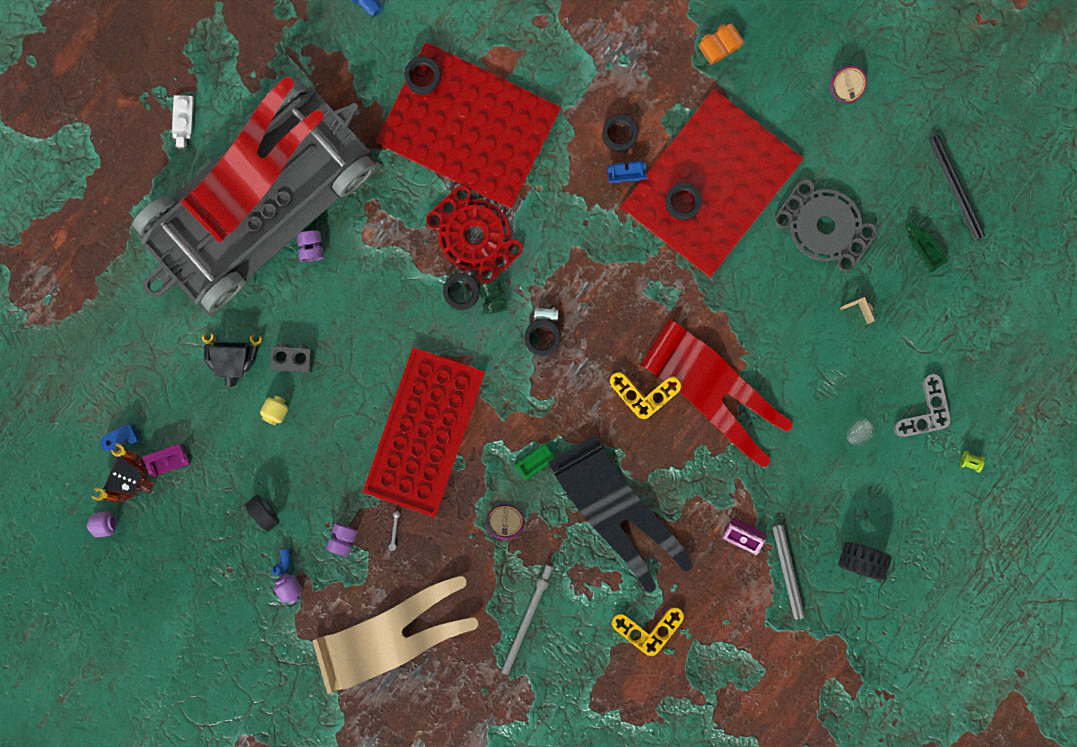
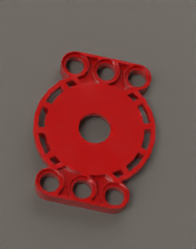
M460 185L426 216V223L431 229H439V243L443 253L450 262L464 270L479 271L480 281L484 284H490L521 256L523 245L518 240L510 241L509 223L498 207L485 200L470 199L471 193L469 188ZM462 189L468 193L467 197L463 200L457 197V192ZM448 202L454 205L453 211L449 213L443 210L444 204ZM478 203H482V204H486V205H488V206H490V207H489V208H486V207H484V206H480V205H477V204H478ZM495 209L499 212L502 218H499L492 210ZM434 215L440 218V223L435 226L429 223L430 217ZM504 221L507 226L508 234L504 233L502 223ZM472 226L480 227L484 232V238L478 244H471L466 239V231ZM442 237H445L447 243L446 248H444ZM512 244H517L520 247V251L517 254H512L509 251V247ZM450 251L457 258L456 262L450 258L447 252ZM498 257L506 259L504 267L496 266L495 261ZM460 262L472 264V267H465ZM490 270L493 274L492 278L484 280L481 276L483 271Z

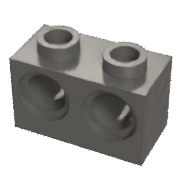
M278 343L277 347L272 346L270 369L274 371L311 373L313 350L308 349V345H297L296 348H290L289 344ZM281 352H285L287 355L284 362H279L278 355ZM304 353L306 360L304 363L299 364L297 356Z

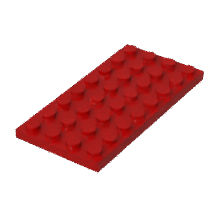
M413 347L362 493L436 517L485 371Z

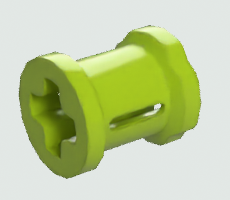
M965 451L960 460V467H968L980 473L985 463V457H978L970 454L969 451Z

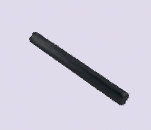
M935 135L929 139L931 147L974 239H982L985 237V233L940 136Z

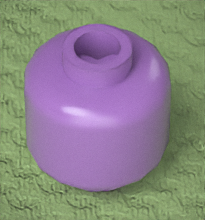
M109 511L94 513L87 522L88 531L97 538L111 536L118 528L116 516Z
M284 574L275 580L273 589L281 602H290L292 604L300 599L299 595L302 592V587L294 575Z

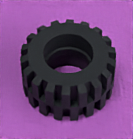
M845 542L838 566L842 569L882 581L886 580L892 557L885 552L867 546Z

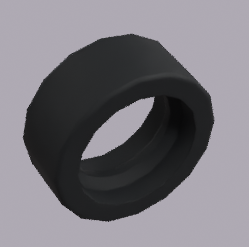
M424 56L416 57L409 61L405 67L404 77L406 84L414 93L427 95L438 88L441 74L439 66L431 58ZM419 65H427L433 70L434 78L428 86L421 87L412 81V71Z
M617 114L611 116L606 120L602 129L604 144L614 152L628 151L634 146L638 138L637 124L627 115ZM615 123H625L631 130V137L624 144H616L609 137V129Z
M685 182L671 187L665 199L666 210L670 216L682 221L696 216L702 205V196L698 188ZM682 190L690 192L695 200L692 210L685 213L677 211L672 203L675 193Z
M458 273L446 280L443 287V295L450 307L456 310L470 309L479 299L480 291L478 284L470 275ZM466 281L471 285L473 292L467 302L458 303L451 298L450 288L455 282Z
M543 319L531 323L526 329L524 336L528 350L534 355L542 357L555 352L561 338L556 325L549 320ZM539 327H547L553 333V343L547 349H538L531 341L533 331Z
M255 495L245 503L248 513L264 531L269 532L280 523L274 510L260 495Z

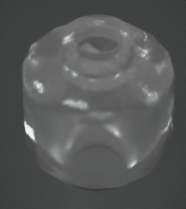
M865 417L863 419L856 418L846 427L848 434L846 438L852 445L857 443L863 446L874 436L873 430L875 427Z

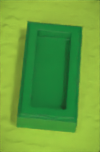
M545 443L514 466L526 481L546 467L548 462L556 457Z

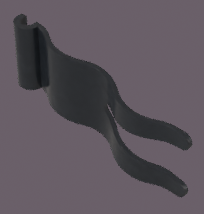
M596 436L591 437L548 462L558 482L581 514L621 556L646 592H653L656 589V585L636 548L621 528L620 524L622 521L629 520L648 535L677 562L682 570L689 571L692 569L693 563L684 548L627 485L606 455Z

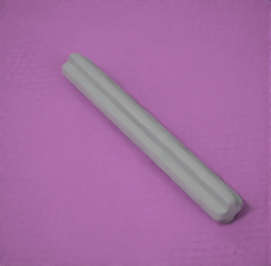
M781 524L773 526V532L794 619H802L805 615L784 526Z

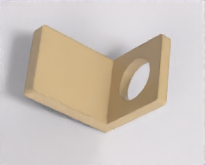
M865 297L840 308L843 310L859 303L867 324L875 321L872 315L874 313L870 303H867Z

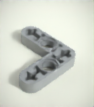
M930 374L923 379V389L929 414L897 421L894 425V432L897 436L906 437L944 429L949 426L950 415L942 380L938 375ZM930 378L936 380L937 384L934 385V390H939V393L930 395L929 392L933 391L932 385L928 386V382L931 381ZM934 396H938L941 399L939 407H935L931 403ZM943 409L944 412H940L941 418H945L942 426L936 422V419H939V414L934 413L933 410ZM919 419H924L927 422L924 430L917 427ZM901 423H903L904 426H913V428L906 429L905 433H903V431H899V427L902 426Z

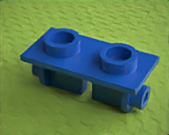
M642 160L628 162V168H625L624 162L611 163V165L607 166L609 183L647 179L646 162H642Z

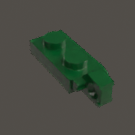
M914 221L905 226L910 234L908 236L910 243L930 272L948 262V259L928 230H925L923 227L919 228Z

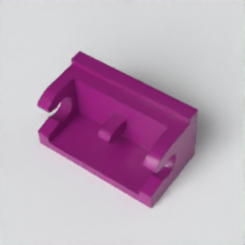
M177 444L143 456L149 475L152 474L153 477L190 464L184 444Z

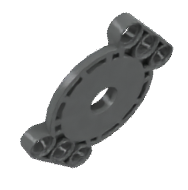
M802 180L796 185L774 218V223L778 228L790 227V234L794 244L805 256L822 262L837 260V267L842 272H848L855 267L877 234V229L873 224L865 223L862 225L859 209L848 196L830 189L814 191V185L809 180ZM807 184L810 187L809 193L803 194L800 191V185ZM822 193L834 194V196H823ZM838 196L845 199L849 204L847 205L842 200L838 199ZM791 199H796L799 202L797 209L790 208L789 201ZM851 206L856 212L857 218H854L853 212L850 209ZM779 215H786L788 223L785 225L780 224L778 221ZM823 216L830 217L835 223L834 231L830 234H822L817 228L818 219ZM864 227L872 229L871 237L863 235L862 230ZM794 233L797 234L798 240L800 241L801 244H799L798 241L796 240V237H795V234H794ZM855 242L860 243L862 246V250L859 253L852 250V244ZM802 247H805L808 251L812 252L813 255L805 251ZM817 255H828L829 258L817 257ZM843 258H848L851 261L849 268H844L841 265Z

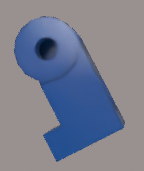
M127 424L103 436L100 445L105 451H117L120 447H117L115 443H120L121 445L127 442L137 444L142 440L135 425Z

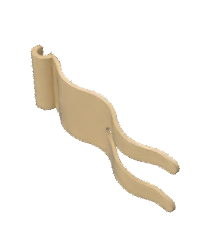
M458 576L437 583L374 618L338 633L312 640L327 694L353 687L410 661L448 638L475 630L478 626V620L472 617L437 625L410 637L403 635V628L420 614L448 595L464 588L467 583L466 579L463 576Z

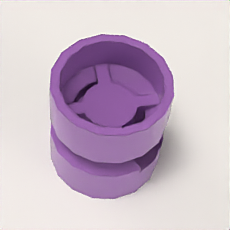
M321 231L300 232L296 236L297 245L301 247L298 250L299 261L310 262L324 259L323 247L320 246L322 243Z
M335 523L331 532L333 538L328 540L326 550L349 557L352 550L351 542H355L358 531Z

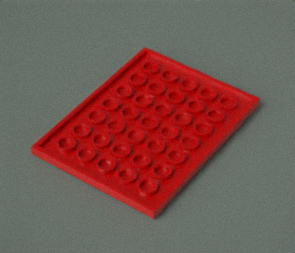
M425 42L418 57H429L436 62L441 74L440 84L431 94L419 95L411 91L405 81L375 143L512 209L556 121L561 107ZM427 65L417 66L412 71V81L421 87L428 86L434 78L433 70Z
M714 89L649 170L647 179H642L620 208L710 278L804 158ZM683 182L697 187L702 196V205L696 216L684 221L670 216L665 206L666 195L671 187ZM682 190L675 193L672 203L677 211L685 213L692 210L695 200L690 192Z

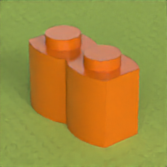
M725 23L716 29L717 33L713 35L709 33L701 38L702 42L699 48L710 65L720 61L744 44V40L732 23L729 25Z

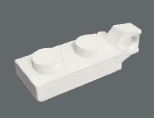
M174 96L172 133L173 138H176V147L178 149H186L187 139H191V135H193V96Z

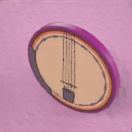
M848 65L840 68L832 77L830 84L833 97L842 103H852L858 100L865 92L867 86L866 75L857 66Z
M498 505L491 509L486 517L488 531L499 539H512L518 536L524 528L525 521L522 512L512 505Z

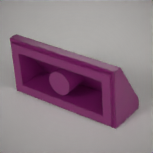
M731 518L722 539L757 555L766 540V533L735 518Z

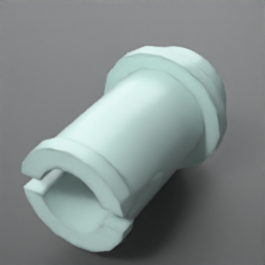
M536 307L534 318L535 320H550L554 323V321H558L559 310H556L555 307L553 309Z

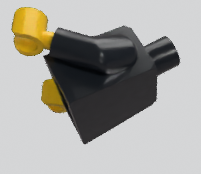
M212 333L211 339L207 341V335L203 334L202 340L206 343L204 345V361L210 370L214 371L216 377H225V386L234 387L236 386V377H243L244 373L248 372L255 363L259 350L257 346L262 344L261 336L258 342H253L254 334L251 335L250 341L252 345L249 346V343L215 342L216 337Z

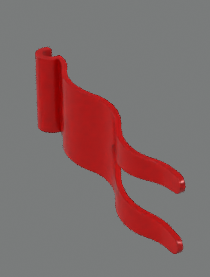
M290 77L283 78L268 93L219 163L180 202L219 243L234 231L258 204L278 178L299 144L323 120L324 115L322 111H313L289 131L265 158H261L258 155L257 150L272 118L294 86V82Z
M672 320L667 321L639 365L663 381L671 376L678 377L682 382V388L679 393L687 398L742 453L762 467L770 464L769 456L755 444L741 424L722 402L723 396L729 394L763 419L784 431L792 429L791 420L774 409L718 353ZM669 381L670 386L677 390V382L672 383Z

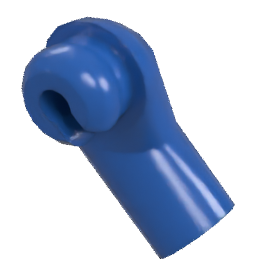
M290 549L280 550L281 561L272 567L273 575L282 576L291 567Z

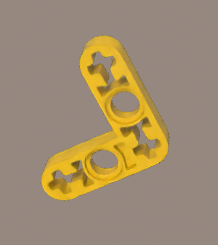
M616 372L610 378V384L613 389L641 419L650 417L682 388L681 380L678 377L671 376L645 397L624 372ZM616 376L618 378H623L622 383L624 384V386H626L627 384L630 385V387L626 388L624 392L621 391V389H623L624 387L621 384L617 385L615 383V381L617 380L615 378ZM669 381H671L672 383L677 382V390L672 388L668 392V394H670V396L668 397L665 389L670 386ZM629 390L636 392L637 398L635 400L627 398ZM657 392L664 396V400L661 403H657L653 398ZM641 398L643 401H641L640 404L643 407L647 406L649 408L647 410L648 414H646L645 412L642 414L640 412V410L642 409L640 405L638 404L635 407L633 404L637 403Z
M677 607L668 609L649 634L624 614H616L612 619V626L646 655L654 656L682 623L684 615ZM671 612H679V620L677 621L674 619L671 622V625H674L672 629L668 624L663 622L665 619L668 622L670 621V619L672 618L670 615ZM617 618L619 620L624 618V623L628 627L630 623L633 625L628 629L627 634L623 633L626 630L624 627H616ZM661 626L668 628V634L665 637H660L657 633L658 628ZM634 629L641 632V637L638 640H633L630 637V633ZM655 635L657 639L661 640L662 642L661 644H659L657 641L654 644V647L656 649L654 651L650 650L648 652V647L646 646V644H652L655 640L654 638H652V636Z

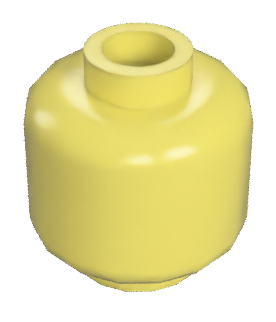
M276 395L274 398H267L260 410V414L263 416L262 420L272 425L282 423L289 410L288 406L284 404L286 400Z

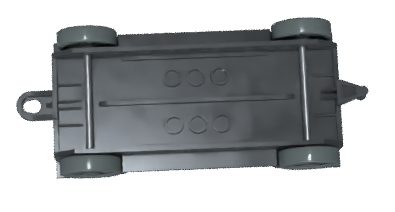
M300 80L293 81L294 86L280 104L257 150L258 155L261 158H265L289 131L313 111H322L324 115L323 120L299 144L278 178L258 204L221 243L180 202L205 179L230 147L178 191L173 198L170 195H164L148 204L136 216L133 222V227L139 233L138 236L142 240L141 243L160 263L145 278L143 284L145 292L150 296L160 297L177 283L197 306L202 307L210 317L214 316L246 286L250 276L334 202L344 199L353 193L382 167L372 156L371 152L348 128L354 115L361 113L358 105L352 103L350 106L333 111L310 86L306 88ZM155 279H161L163 287L157 291H152L150 289L152 282Z

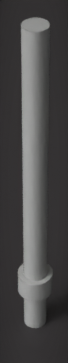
M546 565L541 579L538 578L536 591L501 671L506 675L511 670L543 591L549 585L548 580L553 570V567Z

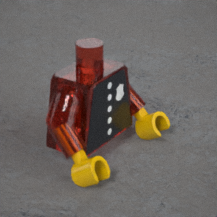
M115 443L117 447H120V450L117 452L111 450L117 458L103 488L107 491L104 492L100 488H94V490L100 491V495L98 497L92 496V498L95 500L104 499L121 502L138 496L141 490L150 494L154 488V483L146 480L148 471L145 469V464L140 456L128 449H123L120 443Z

